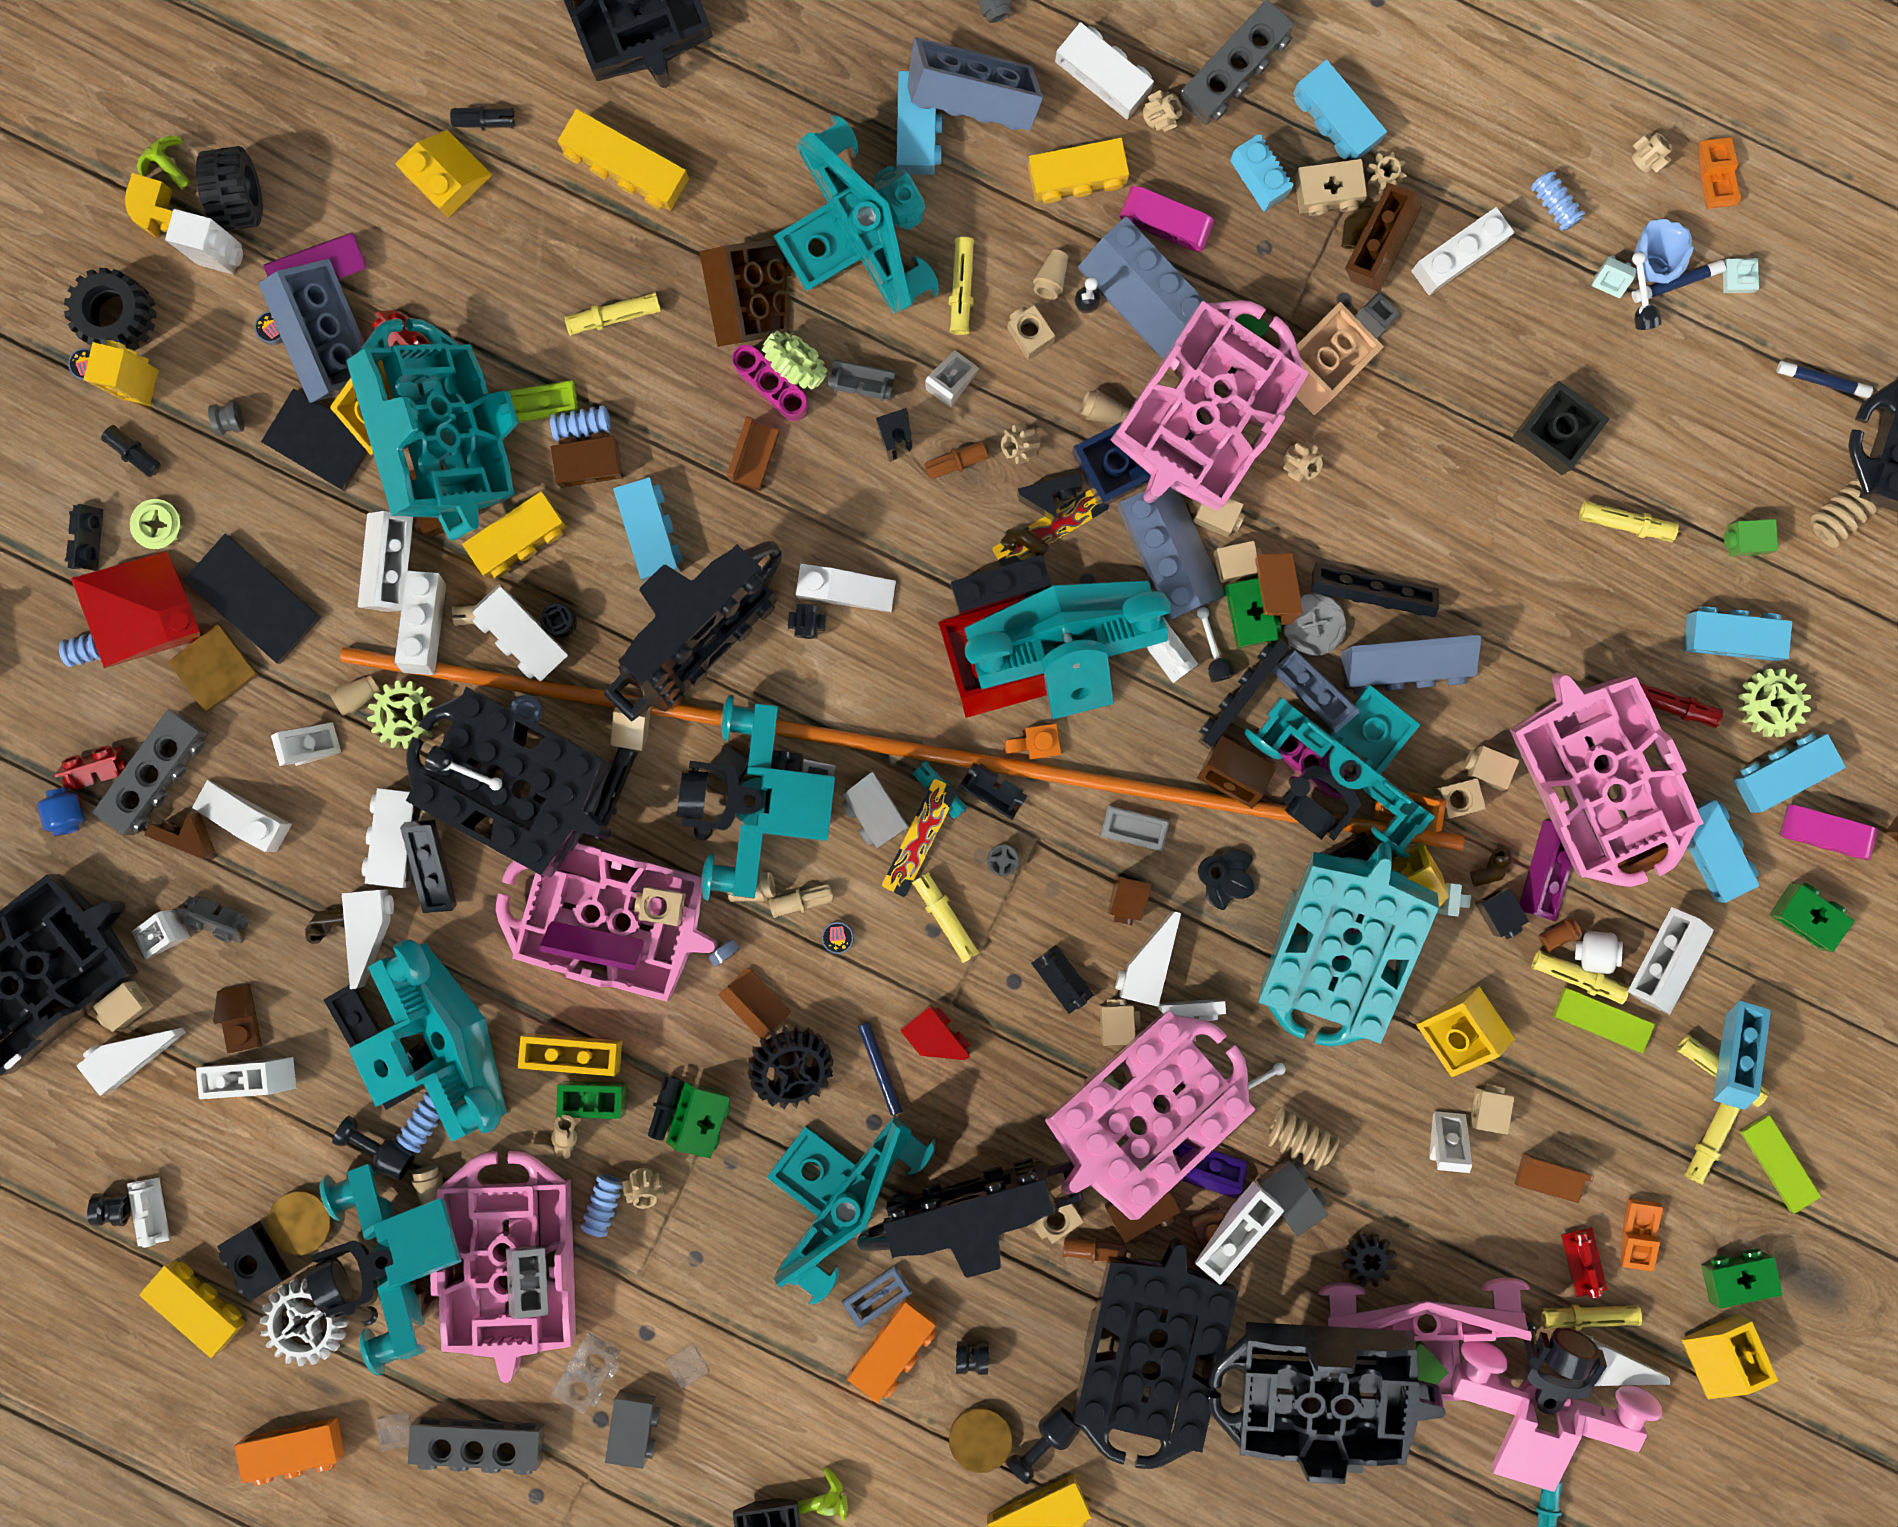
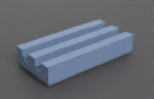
M893 1265L844 1298L842 1304L860 1329L912 1294V1290L898 1272L897 1267ZM893 1276L895 1278L894 1281L857 1306H852L853 1302ZM896 1287H901L902 1291L860 1318L858 1313Z

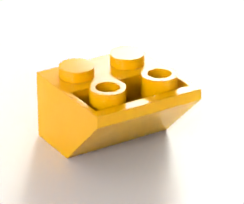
M1739 1313L1681 1338L1682 1344L1708 1399L1748 1395L1778 1382L1753 1322Z

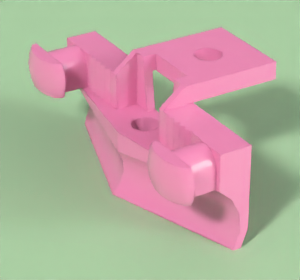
M1494 1278L1482 1285L1481 1290L1492 1291L1494 1309L1419 1301L1357 1313L1356 1295L1366 1293L1365 1289L1360 1285L1349 1282H1337L1322 1287L1318 1292V1295H1329L1330 1315H1327L1328 1326L1412 1331L1415 1342L1422 1341L1449 1372L1437 1384L1440 1387L1443 1401L1463 1400L1453 1396L1450 1381L1458 1363H1460L1459 1340H1464V1342L1496 1341V1337H1518L1531 1341L1532 1338L1531 1331H1528L1525 1313L1521 1310L1520 1290H1528L1530 1287L1523 1280L1516 1278ZM1429 1314L1435 1318L1436 1326L1432 1331L1423 1332L1418 1328L1417 1322L1422 1315Z

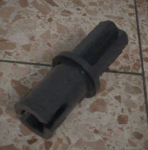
M481 105L480 108H453L450 111L452 127L481 128L482 131H486V128L514 129L515 121L513 119H501L514 118L513 108H485V105Z
M115 425L109 426L103 432L101 440L121 455L122 461L130 462L147 477H152L159 472L160 462L142 449L139 441H133Z
M664 1076L657 1102H653L656 1110L649 1128L648 1137L659 1141L664 1140L672 1113L676 1112L677 1100L684 1081Z

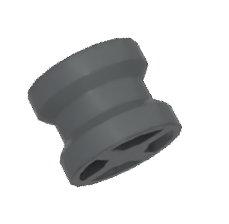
M229 401L225 406L217 404L209 406V421L216 436L225 435L227 431L231 430L236 433L244 431V418L237 401Z
M998 845L992 848L987 857L989 869L999 876L1012 874L1019 864L1017 852L1008 845Z

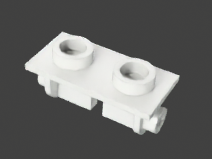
M1164 618L1167 626L1168 641L1146 648L1172 683H1174L1196 667L1198 663Z
M160 1177L127 1183L138 1246L144 1248L156 1245L159 1242L170 1241Z

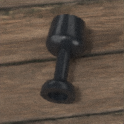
M350 1115L347 1116L337 1128L332 1144L342 1147L351 1142L374 1155L372 1166L377 1173L398 1181L401 1180L412 1165L416 1153L404 1148L393 1137L379 1144L358 1132V1123L355 1118Z
M1058 1405L1040 1419L1038 1429L1042 1437L1023 1457L1015 1454L1006 1459L1009 1469L1025 1484H1029L1034 1477L1032 1468L1034 1463L1051 1446L1057 1450L1067 1449L1081 1430V1427L1074 1423L1073 1415L1061 1405Z

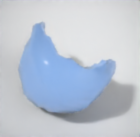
M1664 218L1648 222L1641 232L1634 254L1641 252L1645 255V262L1643 263L1645 281L1669 283L1679 278L1686 270L1694 249L1691 245L1692 237L1688 228L1678 222H1670Z

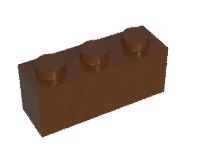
M1390 183L1387 184L1345 267L1351 282L1380 292L1422 209L1417 193Z

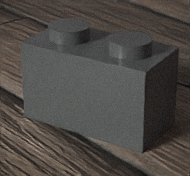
M1285 1158L1256 1180L1262 1189L1277 1200L1284 1209L1281 1216L1298 1237L1329 1215L1323 1207L1328 1202L1317 1187L1311 1190L1305 1182L1309 1175L1298 1161L1293 1164L1288 1158Z
M624 1391L618 1392L614 1399L605 1463L643 1469L647 1459H653L656 1439H651L652 1426H658L661 1410L660 1407H655L657 1396Z

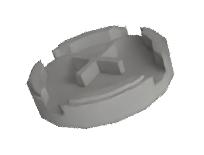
M1320 593L1301 596L1303 613L1292 624L1283 625V634L1288 644L1299 653L1307 656H1322L1334 650L1343 640L1346 632L1344 612L1341 605L1332 597L1324 596Z

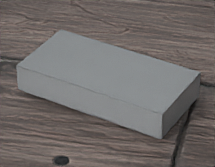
M1108 805L1100 836L1163 851L1170 821Z

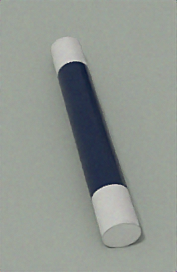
M1718 260L1682 273L1679 278L1669 283H1655L1646 286L1648 299L1725 272V263L1723 260ZM1640 289L1632 291V298L1635 303L1642 302Z
M1780 361L1776 372L1779 374L1869 398L1873 391V386L1785 361Z

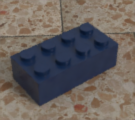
M1197 411L1196 416L1198 421L1201 424L1206 425L1200 412ZM1122 422L1075 445L1072 450V455L1100 509L1148 485L1151 476L1110 440ZM1189 432L1185 440L1189 439L1191 441L1194 435Z

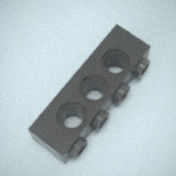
M1265 0L1181 90L1179 96L1181 104L1205 126L1213 118L1218 121L1229 108L1226 103L1234 95L1239 98L1250 85L1248 80L1254 73L1262 74L1272 61L1269 57L1276 50L1281 53L1293 39L1290 34L1294 23L1269 0ZM1255 37L1263 38L1267 45L1259 47L1253 43L1252 39ZM1240 60L1245 64L1246 68L1242 70L1235 69L1231 61ZM1214 82L1220 83L1225 91L1214 92L1210 88V84Z
M167 709L92 813L122 835L140 833L149 823L150 819L148 816L152 810L161 806L168 797V792L166 791L171 784L183 777L187 770L185 765L192 756L195 757L202 751L206 744L204 739L209 733L181 712ZM171 741H175L177 752L174 756L170 757L167 747ZM155 766L158 770V778L152 783L148 774L150 769ZM134 792L139 796V804L136 808H133L130 804V797Z
M417 1417L410 1425L408 1464L417 1465V1468L422 1470L435 1469L437 1466H449L451 1471L458 1472L467 1471L470 1467L481 1468V1471L484 1473H497L501 1469L513 1470V1473L518 1475H528L533 1473V1471H537L542 1463L544 1424ZM438 1440H447L451 1445V1451L447 1452L440 1449ZM470 1441L479 1442L483 1447V1453L472 1451ZM505 1442L512 1444L515 1448V1454H506L502 1450L501 1444Z

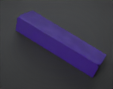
M1182 1142L1173 1150V1154L1181 1158L1194 1148ZM1212 1150L1181 1181L1237 1198L1243 1191L1249 1162Z

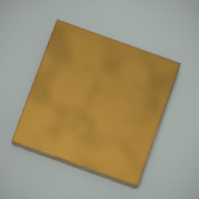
M216 624L168 661V664L202 709L208 713L259 675L221 624Z

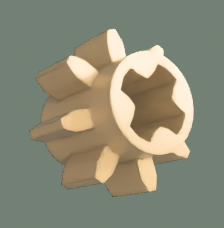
M1161 90L1149 95L1148 99L1150 102L1146 103L1143 108V116L1148 126L1153 129L1156 128L1157 131L1163 129L1164 132L1177 127L1176 120L1182 115V105L1175 94H1169L1168 91L1163 93Z
M1646 133L1633 144L1637 151L1632 154V159L1646 173L1651 169L1657 173L1671 161L1668 154L1673 150L1672 146L1660 133H1656L1653 137Z
M1394 152L1384 158L1378 153L1375 157L1376 164H1369L1366 169L1367 172L1372 173L1368 185L1374 184L1378 187V193L1380 194L1388 183L1398 186L1396 181L1403 182L1407 177L1405 173L1401 172L1405 160L1399 162L1395 158ZM1384 168H1386V169L1389 170V171H1388V175H1389L1390 177L1384 176V173H1385V171L1383 170Z
M1020 423L1013 425L1011 429L1004 430L1005 435L1001 441V448L1007 459L1015 457L1016 464L1028 462L1029 459L1037 457L1036 452L1040 447V438L1034 428L1026 430V424Z
M1306 441L1304 445L1297 442L1285 452L1283 459L1285 465L1283 469L1288 471V476L1297 482H1300L1302 478L1309 481L1321 471L1323 465L1321 458L1323 454L1317 451L1318 447L1309 441Z
M648 1168L634 1170L629 1176L630 1181H623V1190L627 1203L633 1202V1205L637 1208L645 1209L652 1207L657 1202V1196L664 1194L659 1173L653 1175L652 1170Z

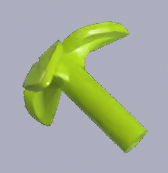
M166 136L150 144L138 159V173L141 176H145L151 161H156L181 190L185 189L191 181L165 154L167 147L182 144L183 140L178 136Z
M825 1467L823 1470L831 1486L830 1491L827 1494L797 1501L799 1515L817 1510L818 1514L824 1516H835L840 1512L841 1521H846L848 1501L847 1496H842L841 1494L843 1485L837 1475Z

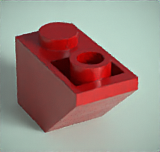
M928 1005L900 1029V1032L920 1056L966 1060L970 1057L967 1049L971 1045L960 1031L956 1034L951 1031L947 1026L951 1020L940 1007L934 1010L931 1005Z

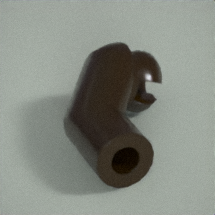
M1370 206L1359 207L1345 219L1342 248L1355 249L1358 243L1359 230L1367 225L1374 212V209Z
M1008 529L1004 532L1005 536L1000 541L1001 545L1009 551H1014L1017 545L1020 544L1037 556L1044 555L1049 548V544L1029 530Z
M1500 847L1495 849L1486 868L1470 872L1474 887L1500 881L1505 877L1511 864L1510 852L1506 848Z
M343 909L317 912L305 929L306 940L311 944L320 943L333 925H343Z

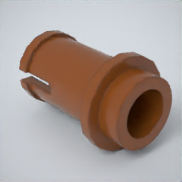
M1565 918L1562 920V924L1543 934H1539V940L1548 953L1571 940L1574 942L1578 941L1582 931L1574 918L1570 920Z

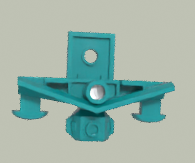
M836 114L830 115L831 121L834 124L832 127L820 134L818 132L806 134L795 146L828 203L774 235L775 241L805 292L861 259L892 314L912 305L915 302L914 298L928 289L931 295L936 298L939 294L938 279L931 266L924 259L912 256L911 259L915 268L904 273L894 227L908 231L922 222L925 203L912 178L905 170L888 166L875 174L874 185L871 187L837 156L848 149L851 156L856 157L858 154V143L848 122ZM812 239H820L825 244V253L822 256L815 257L809 252L808 244Z

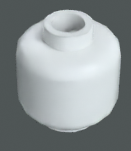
M1587 931L1584 934L1583 941H1576L1575 960H1582L1581 965L1585 971L1612 974L1616 967H1621L1623 942L1618 941L1617 936L1611 932Z

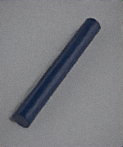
M870 1022L858 1026L890 1115L893 1116L901 1113V1105Z

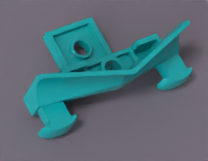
M413 940L399 941L393 947L395 954L368 966L395 1025L348 1049L366 1088L377 1107L424 1084L451 1142L477 1129H480L481 1133L492 1132L498 1127L501 1116L507 1114V1109L486 1018L426 942L419 945ZM422 1033L434 1059L417 1071H414L399 1039ZM440 1034L443 1036L445 1044L441 1041ZM383 1061L387 1065L388 1071L385 1069Z

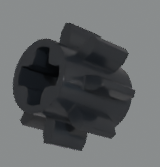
M797 604L796 612H789L788 629H794V637L817 639L818 631H825L826 614H820V606Z

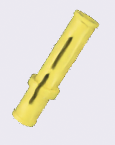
M957 237L954 241L952 296L949 297L948 302L951 306V326L949 332L955 335L969 334L970 307L974 304V299L971 297L974 239ZM963 259H964V274H963V281H961V278H962V261H963ZM961 291H963V292H962V310H961V313H960V296H961Z
M656 292L645 296L631 298L606 306L598 307L594 305L589 310L565 315L564 318L568 333L571 336L596 328L598 331L604 330V326L648 314L659 313L661 309Z
M1588 501L1582 503L1579 512L1580 521L1635 533L1640 538L1648 536L1671 543L1675 540L1679 528L1678 523L1653 518L1649 513L1635 514Z
M927 872L920 876L919 879L914 880L912 884L926 903V911L933 914L961 958V962L964 963L971 959L972 956H976L979 950L976 949L948 905V897L942 895L931 878L930 873Z
M1538 950L1534 956L1532 969L1586 989L1590 995L1595 996L1598 994L1619 1004H1624L1629 995L1627 992L1630 987L1629 985L1605 977L1604 973L1585 971L1578 965L1552 956L1542 950Z
M1686 1035L1680 1041L1679 1047L1676 1050L1716 1077L1719 1056L1699 1043L1691 1035ZM1761 1086L1760 1096L1752 1104L1755 1107L1762 1105L1768 1097L1769 1090Z
M1723 1103L1720 1104L1701 1144L1697 1143L1694 1148L1697 1152L1686 1173H1684L1686 1178L1696 1181L1700 1185L1704 1184L1714 1161H1718L1721 1156L1719 1151L1740 1111L1739 1108Z
M1578 1304L1570 1305L1569 1308H1542L1541 1322L1544 1329L1564 1327L1576 1331L1581 1330L1582 1327L1641 1326L1642 1312L1639 1305L1580 1307Z

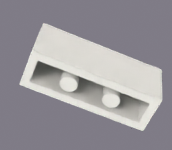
M1080 22L1056 51L1055 62L1128 120L1150 94L1154 83L1151 79V74L1140 65L1134 66L1129 62L1127 55L1119 47H1111L1103 41L1102 35L1094 27L1088 26L1087 28Z
M1495 207L1421 259L1411 272L1430 296L1504 244L1515 232L1497 207Z
M176 209L173 210L165 240L197 265L234 275L236 266L238 267L242 262V244L210 218Z
M387 511L367 513L358 598L359 608L385 612L402 611L413 517L391 516V512Z
M407 571L394 662L403 673L435 675L447 586L439 573Z
M500 583L472 609V613L475 615L472 621L485 634L490 630L498 639L495 642L497 647L506 656L513 654L520 661L517 666L529 679L535 676L539 681L543 680L568 656L567 651L557 640L545 631L542 625Z
M377 788L376 794L372 795L370 812L374 813L372 826L368 827L366 833V844L370 845L368 857L364 858L362 864V875L366 876V884L399 888L411 886L412 871L400 829L404 822L416 821L419 808L406 801L410 792Z
M1671 907L1627 992L1643 1003L1670 1015L1714 930L1699 918Z

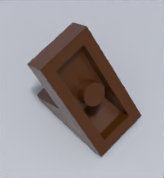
M188 812L182 828L179 825L162 820L161 824H149L144 835L201 859H214L216 854L199 812Z
M250 984L217 991L213 1023L222 1024L227 1054L261 1047L262 1041Z

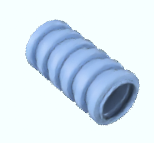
M1548 171L1538 178L1530 189L1532 192L1536 191L1538 193L1536 195L1537 199L1544 201L1542 206L1549 208L1548 214L1555 216L1553 221L1560 223L1559 229L1566 231L1584 217L1585 212L1583 210L1579 211L1578 202L1573 203L1572 194L1568 195L1566 193L1567 187L1560 185L1562 183L1561 179L1554 177L1556 172Z
M604 405L599 406V409L590 407V411L580 409V413H576L573 410L568 415L566 412H562L560 416L552 414L550 418V428L556 442L562 438H571V436H575L578 439L581 438L582 434L589 437L591 433L596 434L600 433V431L609 433L611 429L609 413Z
M91 633L89 636L81 635L79 639L71 637L69 641L67 639L60 641V657L68 667H73L75 664L82 665L85 661L93 662L95 659L100 660Z
M425 1092L423 1095L424 1101H419V1108L413 1110L412 1114L414 1116L407 1119L408 1125H404L401 1128L403 1133L396 1136V1140L404 1148L415 1153H420L422 1150L421 1144H426V1137L432 1135V1127L436 1128L438 1126L437 1120L440 1119L428 1092Z
M606 1174L597 1176L596 1181L598 1184L593 1187L595 1194L590 1196L592 1203L587 1205L589 1212L584 1214L585 1222H582L580 1228L585 1233L596 1237L608 1235L606 1228L611 1226L612 1222L609 1219L614 1217L615 1212L613 1208L617 1207L618 1202L616 1199L621 1197L619 1190L623 1189L622 1180Z

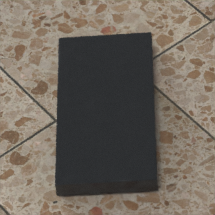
M226 533L183 580L277 664L282 663L322 618Z

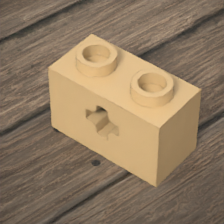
M1362 159L1299 167L1294 176L1299 214L1309 212V216H1319L1326 214L1329 209L1340 208L1341 212L1353 211L1358 209L1359 205H1362L1367 197ZM1330 185L1331 190L1337 191L1335 194H1332L1330 189H1325L1326 186Z

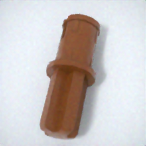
M979 441L976 444L959 450L952 448L951 453L926 461L925 469L929 478L935 479L957 470L963 472L962 468L988 460V455L983 442Z
M1068 1237L1064 1239L1063 1257L1091 1260L1092 1264H1094V1261L1107 1262L1108 1256L1126 1258L1127 1247L1122 1244L1099 1242L1097 1238H1094L1093 1241Z

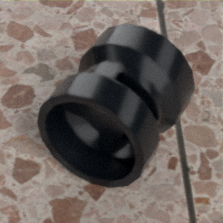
M550 604L541 613L540 622L545 631L556 637L563 638L569 636L577 626V618L574 612L562 604Z
M105 1193L92 1194L87 1208L89 1224L102 1226L105 1223H111L113 1226H125L128 1223L131 1212L129 1195L116 1194L113 1197H108Z
M957 1341L956 1374L965 1375L969 1371H974L978 1375H988L989 1342L969 1345L966 1341ZM969 1354H972V1363L969 1362Z

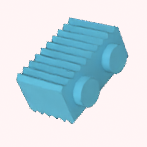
M1258 134L1237 147L1230 161L1263 212H1266L1288 197L1293 187V182H1289L1290 177H1286V172L1282 171L1283 167L1279 166V161H1275L1276 156H1272L1273 151L1268 150L1269 146L1265 145L1266 140H1261L1262 135Z

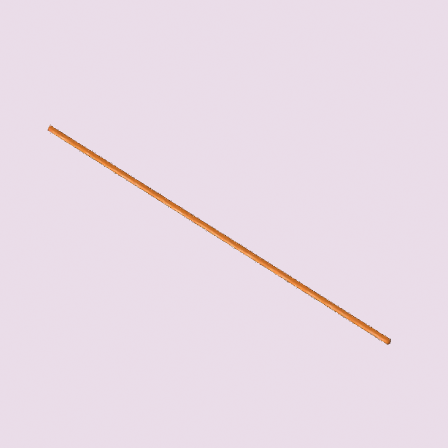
M343 647L341 650L340 661L343 663L402 672L394 663L395 655ZM436 662L435 675L414 674L610 708L616 707L604 695V690L545 680L539 681L533 678L529 679L527 677ZM622 694L625 698H629V697H634V698H638V699H641V698H642V697H640V696ZM680 703L674 709L669 708L666 712L651 706L650 714L721 726L722 710ZM776 720V736L970 768L973 763L978 765L982 763L984 764L983 766L996 773L1300 824L1284 811L1287 807L1286 805L1258 801L1253 809L1227 795ZM1331 813L1337 819H1339L1342 816L1340 814ZM1352 817L1342 831L1357 834L1365 832L1367 835L1373 836L1371 833L1372 826L1382 833L1389 823ZM1424 830L1421 835L1417 833L1411 843H1424V845L1462 851L1465 836Z

